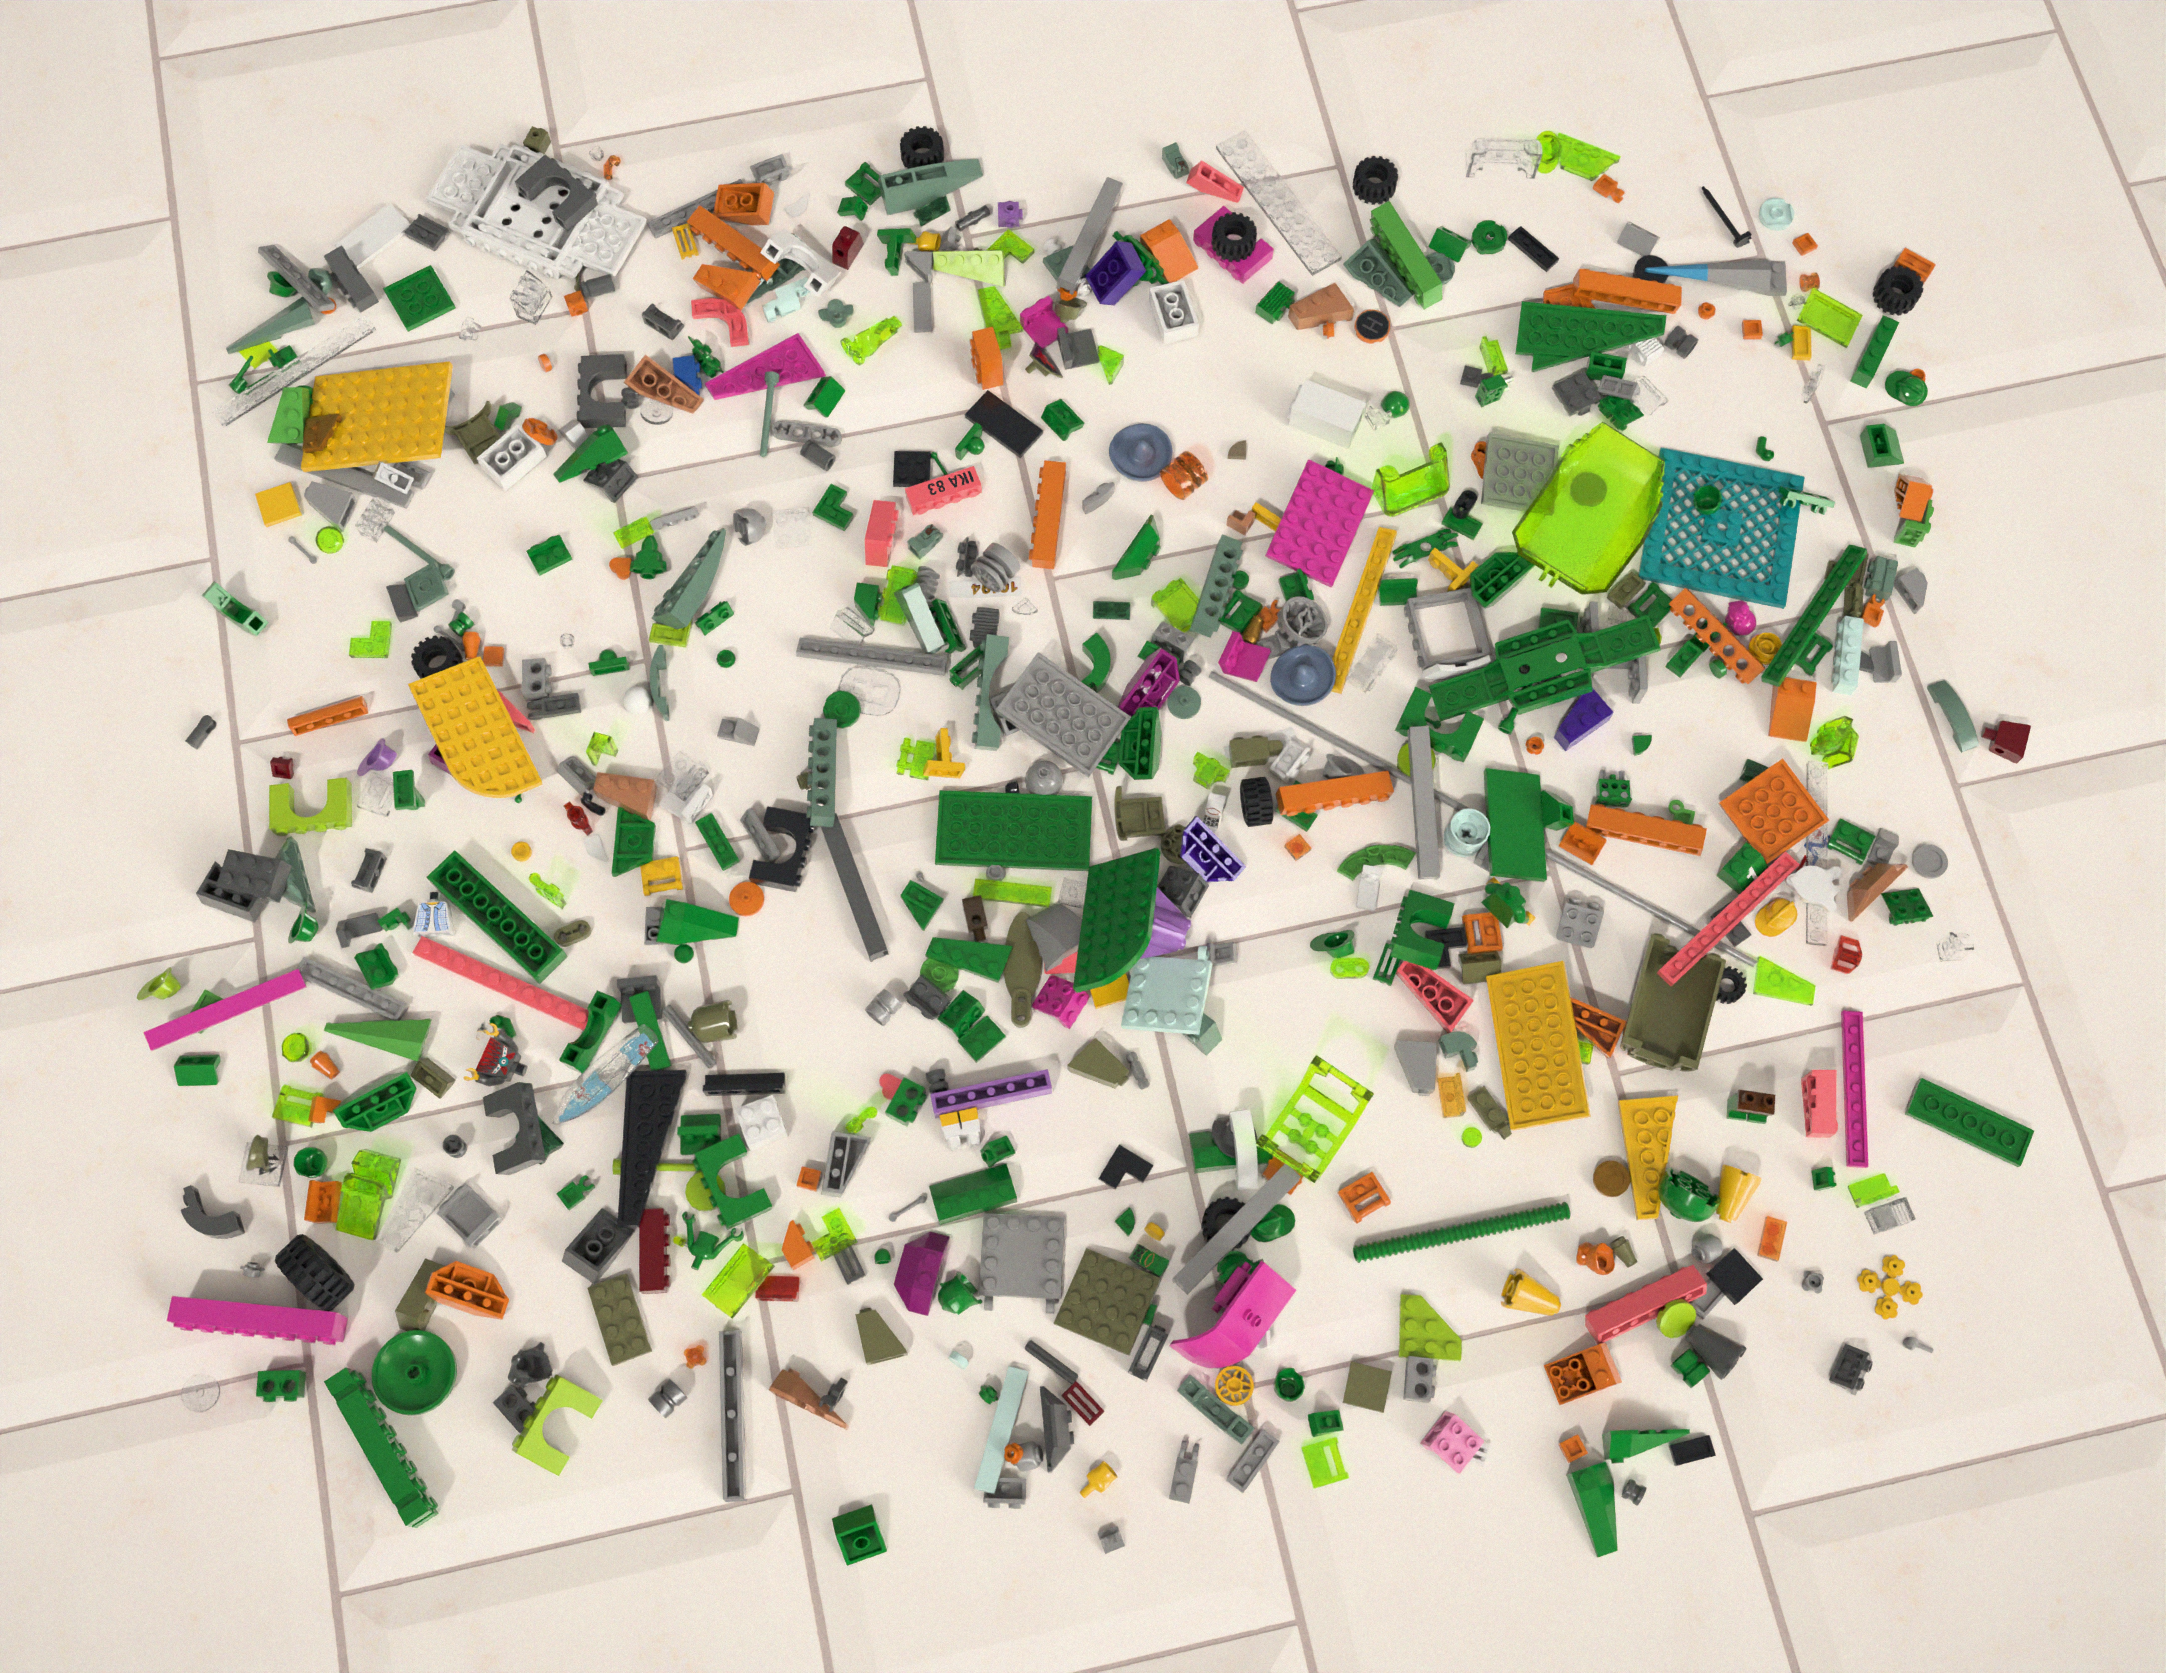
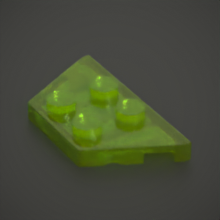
M1558 133L1560 169L1594 181L1600 174L1608 171L1610 166L1620 161L1621 156Z

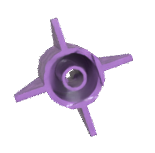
M1158 887L1152 936L1147 949L1140 959L1176 952L1178 949L1183 950L1186 945L1185 937L1191 926V920L1187 919Z

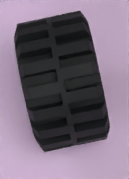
M916 126V129L910 128L909 132H905L904 137H901L900 153L905 168L910 169L944 161L943 139L939 136L938 131L934 132L933 128L930 127L928 129L927 126H923V128ZM920 148L929 149V151L924 153H918L915 150Z
M1376 156L1366 157L1364 161L1361 160L1355 169L1352 186L1354 194L1356 196L1359 195V200H1365L1364 203L1366 204L1370 202L1372 203L1371 205H1375V203L1380 205L1383 204V201L1387 202L1389 198L1393 197L1398 181V170L1394 168L1395 164L1393 162L1390 163L1389 159H1383L1382 156H1379V158H1376ZM1369 178H1378V179H1380L1382 182H1380V183H1374V182H1371V181L1368 180V179H1369Z
M1232 212L1231 215L1226 213L1225 217L1220 216L1218 221H1215L1212 231L1211 244L1213 245V251H1216V255L1218 257L1222 256L1221 259L1223 260L1228 259V262H1232V260L1240 262V259L1245 260L1247 256L1250 257L1255 249L1257 228L1254 226V221H1250L1249 216L1244 217L1243 213L1238 215L1236 212ZM1235 234L1242 237V239L1231 240L1226 236Z
M1893 266L1890 269H1886L1874 286L1872 293L1873 297H1875L1874 303H1878L1877 307L1879 309L1882 308L1885 313L1889 312V315H1894V313L1897 316H1900L1902 313L1904 315L1914 308L1923 293L1924 288L1922 287L1924 284L1923 281H1920L1921 277L1917 276V272L1914 270L1910 271L1908 267L1905 269L1903 266H1898V268ZM1892 287L1900 289L1904 294L1895 292Z
M435 635L432 639L426 637V641H420L418 643L419 646H415L413 649L415 653L411 654L413 659L411 661L412 666L420 679L463 663L462 655L456 645L449 638L446 640L444 636L438 638ZM446 656V660L442 665L435 668L429 667V663L433 658Z
M1267 778L1242 779L1240 783V800L1246 825L1254 827L1272 824L1274 817L1273 800Z
M1225 1197V1199L1218 1198L1215 1202L1210 1203L1204 1212L1201 1224L1202 1233L1207 1238V1242L1219 1232L1215 1225L1216 1218L1225 1213L1234 1216L1245 1205L1243 1201L1240 1203L1237 1198L1230 1199V1197ZM1252 1230L1231 1251H1234L1235 1248H1241L1248 1241Z

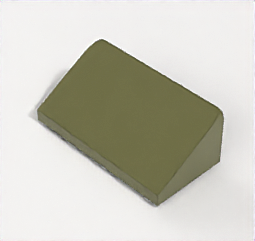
M429 1058L418 1060L410 1075L439 1099L446 1094L456 1081Z

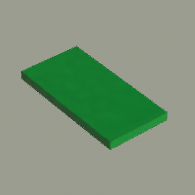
M1486 768L1483 773L1486 818L1490 824V835L1487 838L1490 876L1545 882L1547 880L1540 775Z

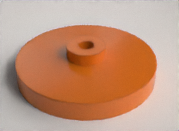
M742 882L731 890L729 903L736 914L752 916L763 907L764 894L755 883Z

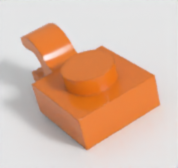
M1603 174L1592 188L1605 198L1610 195L1613 201L1618 204L1623 200L1622 196L1625 194L1622 189L1617 188L1618 182L1606 174Z

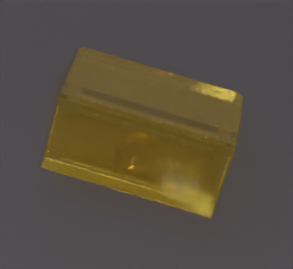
M1456 1073L1452 1077L1438 1078L1437 1084L1443 1118L1462 1117L1466 1112L1460 1073Z

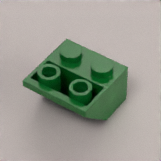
M1886 424L1866 425L1860 435V440L1867 467L1904 464L1896 430Z

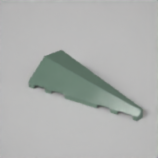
M793 234L796 238L802 241L797 235ZM783 258L779 260L780 266L768 281L763 278L759 279L761 282L745 306L806 269L791 259Z
M304 297L299 298L226 347L228 354L281 339L280 335L315 325L307 300Z

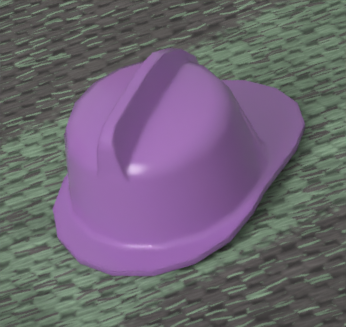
M381 738L362 760L357 770L358 776L365 775L370 769L383 771L392 765L397 757V753L385 744L384 738Z

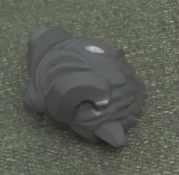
M540 1342L534 1348L520 1349L512 1357L511 1368L508 1374V1380L515 1385L521 1384L520 1387L525 1388L529 1383L542 1381L546 1378L549 1379L552 1376L553 1369L548 1359L549 1356L543 1352L545 1344Z

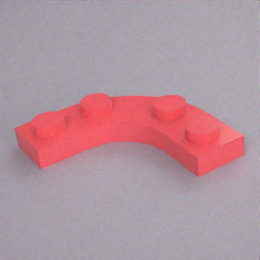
M723 299L691 300L693 319L719 318L729 327L731 347L749 345L747 323L739 308L737 309Z

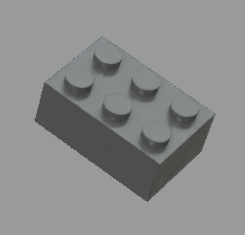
M228 849L216 887L230 893L280 903L292 865L280 859Z

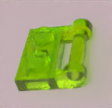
M538 873L530 874L529 881L536 887V892L560 909H563L567 903L560 889L552 883L548 885L543 882Z
M284 1084L272 1118L312 1128L314 1122H308L311 1105L288 1101L287 1097L293 1096L312 1101L314 1096L324 1097V1094L298 1090Z
M1337 1437L1301 1447L1313 1489L1350 1478L1342 1462L1337 1445L1339 1443ZM1328 1446L1338 1474L1335 1476L1331 1474L1324 1448Z

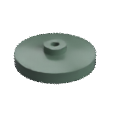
M1181 686L1175 688L1169 695L1167 706L1170 713L1176 718L1190 719L1199 712L1201 698L1193 688Z

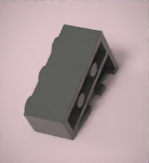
M215 861L196 892L199 900L204 905L255 923L264 908L261 899L230 893L216 887L222 867Z

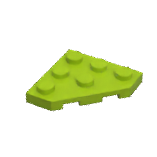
M1400 1294L1398 1357L1407 1358L1408 1356L1434 1360L1461 1361L1462 1339L1421 1295Z

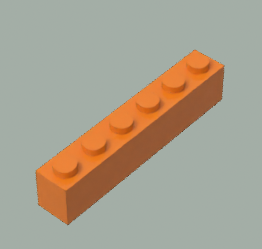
M700 205L686 221L691 226L690 230L696 236L702 235V239L709 245L713 243L714 247L721 253L726 252L727 257L733 262L739 261V265L746 271L750 269L758 279L763 278L768 281L780 266L778 262L774 264L760 253L762 251L761 247Z
M1579 269L1573 278L1574 297L1675 314L1681 306L1682 287L1675 286L1674 284L1658 283L1657 281L1641 280L1640 278L1624 277L1623 275H1613L1589 269Z
M1044 460V466L1040 467L1039 478H1042V482L1038 483L1037 494H1040V498L1035 503V511H1038V514L1033 519V527H1036V530L1031 535V544H1034V546L1029 551V560H1032V567L1054 569L1066 462Z
M1389 771L1283 786L1278 788L1275 796L1280 815L1294 816L1299 812L1313 813L1319 809L1328 811L1338 806L1347 808L1357 803L1366 805L1371 801L1377 800L1378 802H1385L1389 800L1394 790Z
M1602 804L1590 806L1586 828L1601 836L1701 856L1707 828H1703L1699 824L1689 825L1679 820H1664L1660 816H1645L1641 812H1625L1624 809L1606 808Z

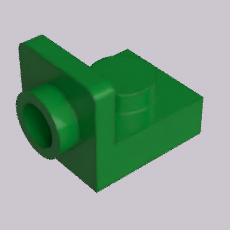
M290 345L276 353H273L271 349L268 350L271 355L268 359L273 367L278 366L281 372L300 362Z
M398 907L377 920L386 932L394 930L401 922H403L408 930L412 928L409 924L412 921L406 911L401 912Z
M1007 1135L986 1143L980 1150L982 1159L989 1168L994 1166L996 1162L1012 1157L1016 1153Z

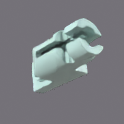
M807 277L775 289L776 299L761 305L768 323L777 320L776 315L783 318L785 315L801 309L798 297L806 296L811 292L804 287L808 281Z

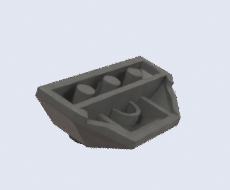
M1040 1386L1047 1470L1049 1474L1053 1473L1071 1450L1070 1444H1074L1073 1431L1069 1432L1068 1423H1072L1071 1410H1067L1065 1403L1046 1387Z

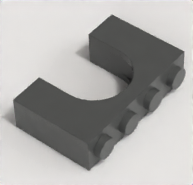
M547 155L541 157L515 181L518 192L530 202L550 186L559 185L569 189L568 197L552 211L555 222L567 232L598 205L597 195L591 188L587 189L580 179H575L566 168H561L554 158L550 159Z
M625 355L581 356V363H578L580 379L577 380L578 390H580V395H577V404L580 408L576 413L577 421L581 423L583 428H598L607 424L611 427H626V408L623 402L602 403L591 398V392L598 383L605 380L627 378Z
M517 1082L484 1096L483 1103L487 1117L500 1118L514 1112L519 1121V1134L515 1143L510 1148L492 1155L495 1174L512 1175L546 1161L532 1083Z

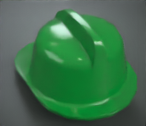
M268 272L267 277L271 281L269 288L271 294L285 298L295 295L297 290L279 272Z
M1895 371L1886 379L1885 390L1888 395L1903 404L1918 406L1926 400L1928 388L1926 383L1920 378L1906 371Z
M304 901L298 918L290 930L288 937L290 944L295 940L310 942L318 931L317 920L306 913L307 901Z
M1352 930L1321 934L1310 942V948L1314 951H1326L1333 958H1341L1355 952L1352 942L1355 935Z
M1275 1205L1252 1229L1251 1236L1258 1242L1265 1243L1287 1235L1295 1226L1294 1213L1285 1205Z

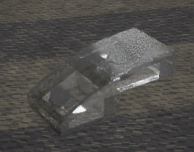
M1609 604L1606 628L1627 622L1628 608L1623 607L1620 609L1616 605Z

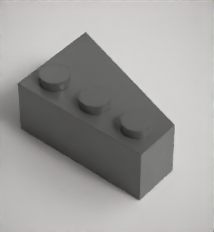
M342 245L324 255L332 271L330 274L335 283L339 282V289L344 296H349L348 301L353 308L357 307L361 313L379 302L374 291L363 275L357 270L352 259H349Z

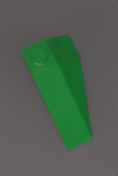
M609 424L602 425L574 451L553 475L560 483L580 475L584 469L594 470L597 468L596 465L602 462H606V464L612 463L628 454L614 429Z
M1211 1131L1188 1134L1194 1174L1236 1168V1158L1225 1155L1217 1147ZM1258 1141L1256 1147L1258 1165L1268 1164V1161L1273 1159L1271 1143Z
M1690 1429L1660 1430V1432L1644 1430L1639 1431V1433L1638 1430L1609 1431L1602 1434L1604 1459L1611 1460V1464L1624 1463V1459L1690 1434Z
M1606 1461L1567 1474L1566 1476L1597 1558L1618 1551L1614 1482Z

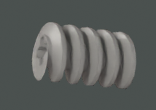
M920 566L918 567L915 583L919 584L928 606H931L933 604L930 599L935 598L933 593L936 592L937 588L934 586L938 585L936 579H940V575L932 568Z

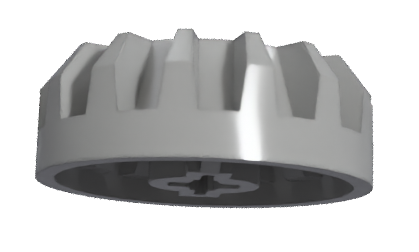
M1293 597L1289 599L1277 614L1278 627H1282L1280 630L1281 634L1286 633L1289 636L1287 641L1295 640V645L1297 646L1316 644L1327 632L1328 621L1324 611L1317 603L1308 598ZM1295 616L1292 621L1287 620L1289 617ZM1303 633L1307 634L1306 637H1302L1300 635Z

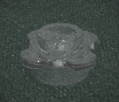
M1796 294L1792 296L1788 306H1792L1795 310L1803 308L1807 304L1805 299L1808 298V295Z

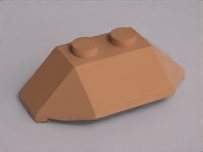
M1878 863L1874 868L1869 866L1862 873L1864 877L1861 880L1857 878L1849 886L1852 889L1847 893L1848 920L1853 922L1908 866L1906 864Z

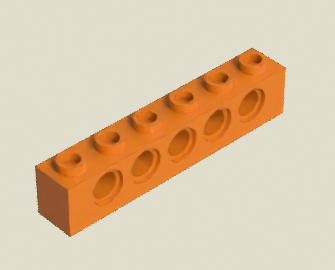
M1684 588L1669 603L1671 606L1670 611L1676 617L1680 615L1684 619L1682 623L1689 630L1693 628L1698 633L1696 637L1703 644L1707 642L1711 646L1709 650L1716 657L1719 655L1724 660L1723 663L1728 670L1733 669L1737 673L1735 677L1742 684L1745 682L1750 684L1766 669L1688 588ZM1688 605H1692L1695 610L1691 616L1685 613V607ZM1701 618L1706 619L1708 622L1705 629L1698 627V621ZM1713 632H1718L1721 635V639L1717 643L1711 640ZM1727 645H1731L1734 648L1732 656H1727L1724 653V648ZM1739 659L1747 661L1746 669H1740L1737 666Z

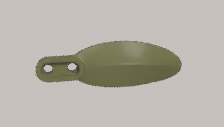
M1021 912L1015 916L1010 925L1005 945L1013 946L1004 969V979L1007 990L1012 998L1011 1021L1019 1028L1026 1027L1031 1021V999L1039 984L1042 956L1040 957L1038 953V946L1036 941L1033 940L1026 922L1031 916L1026 912ZM1019 998H1024L1025 1001H1024V1002H1019L1018 999H1019ZM1023 1016L1025 1019L1020 1021L1018 1017Z

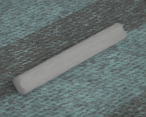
M671 1005L663 1008V1014L709 1069L715 1066L717 1061L705 1046L697 1040L694 1033L689 1031V1027Z

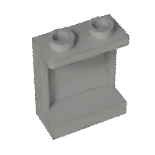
M467 1184L458 1187L454 1192V1196L449 1201L443 1202L436 1213L473 1249L504 1220Z

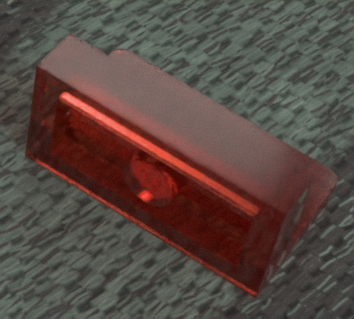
M759 1276L758 1290L755 1292V1298L757 1301L798 1302L800 1278L795 1276Z

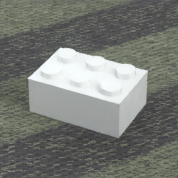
M1184 280L1149 288V302L1163 344L1198 336L1199 324Z
M517 424L478 456L477 460L481 468L504 491H507L547 456L543 447Z

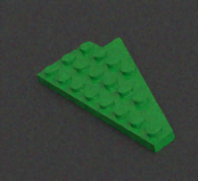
M1522 301L1515 354L1533 356L1531 372L1540 371L1589 357L1591 351L1603 353L1662 336L1665 333L1667 315Z

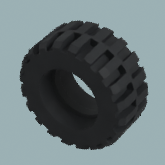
M304 1234L293 1238L275 1257V1263L283 1275L307 1299L324 1311H332L354 1290L355 1284L338 1262L322 1249L320 1245Z

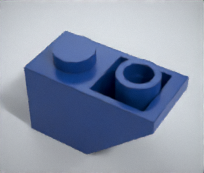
M694 355L672 358L675 377L700 396L699 389L702 388L701 377L698 378V373H701L700 364L695 361Z

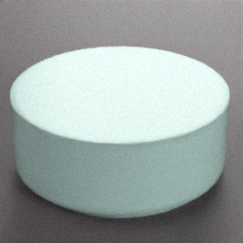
M952 1351L948 1357L954 1365L962 1370H965L969 1365L968 1360L956 1351Z

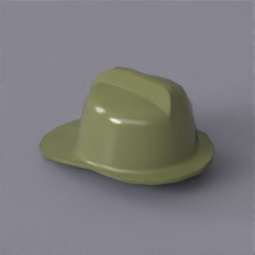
M1073 298L1070 301L1059 299L1053 302L1055 304V315L1060 317L1061 323L1076 320L1081 309L1087 305L1084 300Z

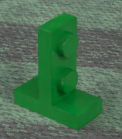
M911 228L878 229L877 237L882 244H887L888 254L885 259V268L891 276H898L902 244L916 243V235Z
M410 769L393 772L395 809L418 810L419 807H425V799L415 787L414 771Z

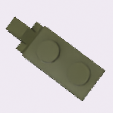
M1485 1086L1467 1097L1490 1131L1492 1130L1494 1134L1498 1132L1503 1140L1511 1136L1512 1132L1507 1126L1509 1124L1508 1118Z

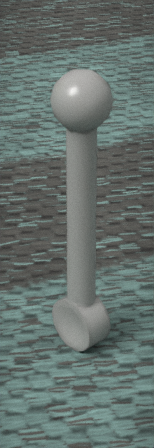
M291 536L288 538L289 543L294 544L302 551L312 564L317 563V558L311 556L299 545L295 537Z
M440 626L434 627V632L442 634L447 639L449 638L461 651H464L462 642L459 643L442 631Z
M920 1196L917 1201L896 1214H890L889 1220L895 1222L900 1215L920 1203H925L926 1197Z

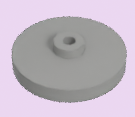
M1923 845L1914 852L1912 865L1920 876L1935 879L1947 870L1948 858L1941 848L1935 845Z

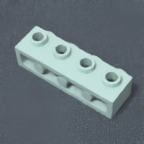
M1844 616L1842 621L1837 624V639L1834 647L1836 655L1833 660L1834 673L1831 680L1833 684L1832 692L1852 695L1858 687L1864 622L1862 618Z

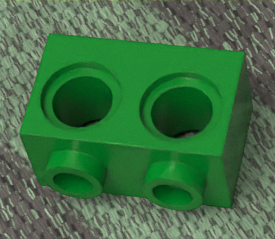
M904 1077L885 1111L886 1116L908 1127L910 1122L913 1123L918 1115L916 1110L919 1105L923 1106L927 1099L925 1087ZM911 1090L918 1092L915 1098L907 1097V1093ZM900 1108L908 1109V1113L904 1116L897 1114Z
M301 1370L258 1371L256 1397L262 1398L263 1402H276V1398H284L285 1402H296L297 1398H304L306 1372ZM294 1381L295 1387L289 1392L288 1385ZM274 1382L273 1390L268 1392V1384Z

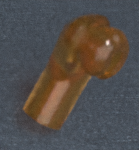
M611 155L604 163L603 170L606 180L613 178L612 168L614 165L619 166L621 163L620 157Z

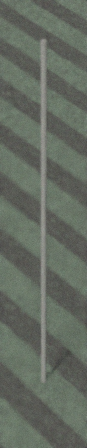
M1211 671L1208 678L1377 768L1389 771V774L1411 785V777ZM1434 789V798L1458 811L1469 808ZM1545 848L1546 858L1693 936L1700 932L1695 927ZM1721 941L1714 946L1751 967H1754L1757 960Z

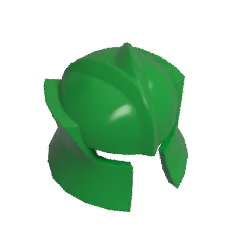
M957 1272L952 1280L940 1283L942 1288L938 1293V1301L944 1311L959 1315L969 1307L983 1302L981 1299L977 1300L973 1296L978 1290L961 1272Z

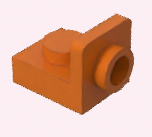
M581 290L564 296L571 317L582 315L588 311Z

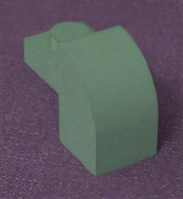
M1461 1031L1440 1036L1438 1042L1445 1059L1460 1054L1466 1072L1475 1070L1478 1058L1476 1053L1471 1050L1476 1048L1477 1042L1472 1036Z

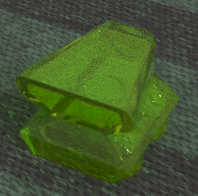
M1844 715L1825 722L1817 730L1818 736L1810 743L1811 755H1824L1821 763L1825 769L1828 770L1853 761L1859 741L1858 733L1852 728L1854 719Z

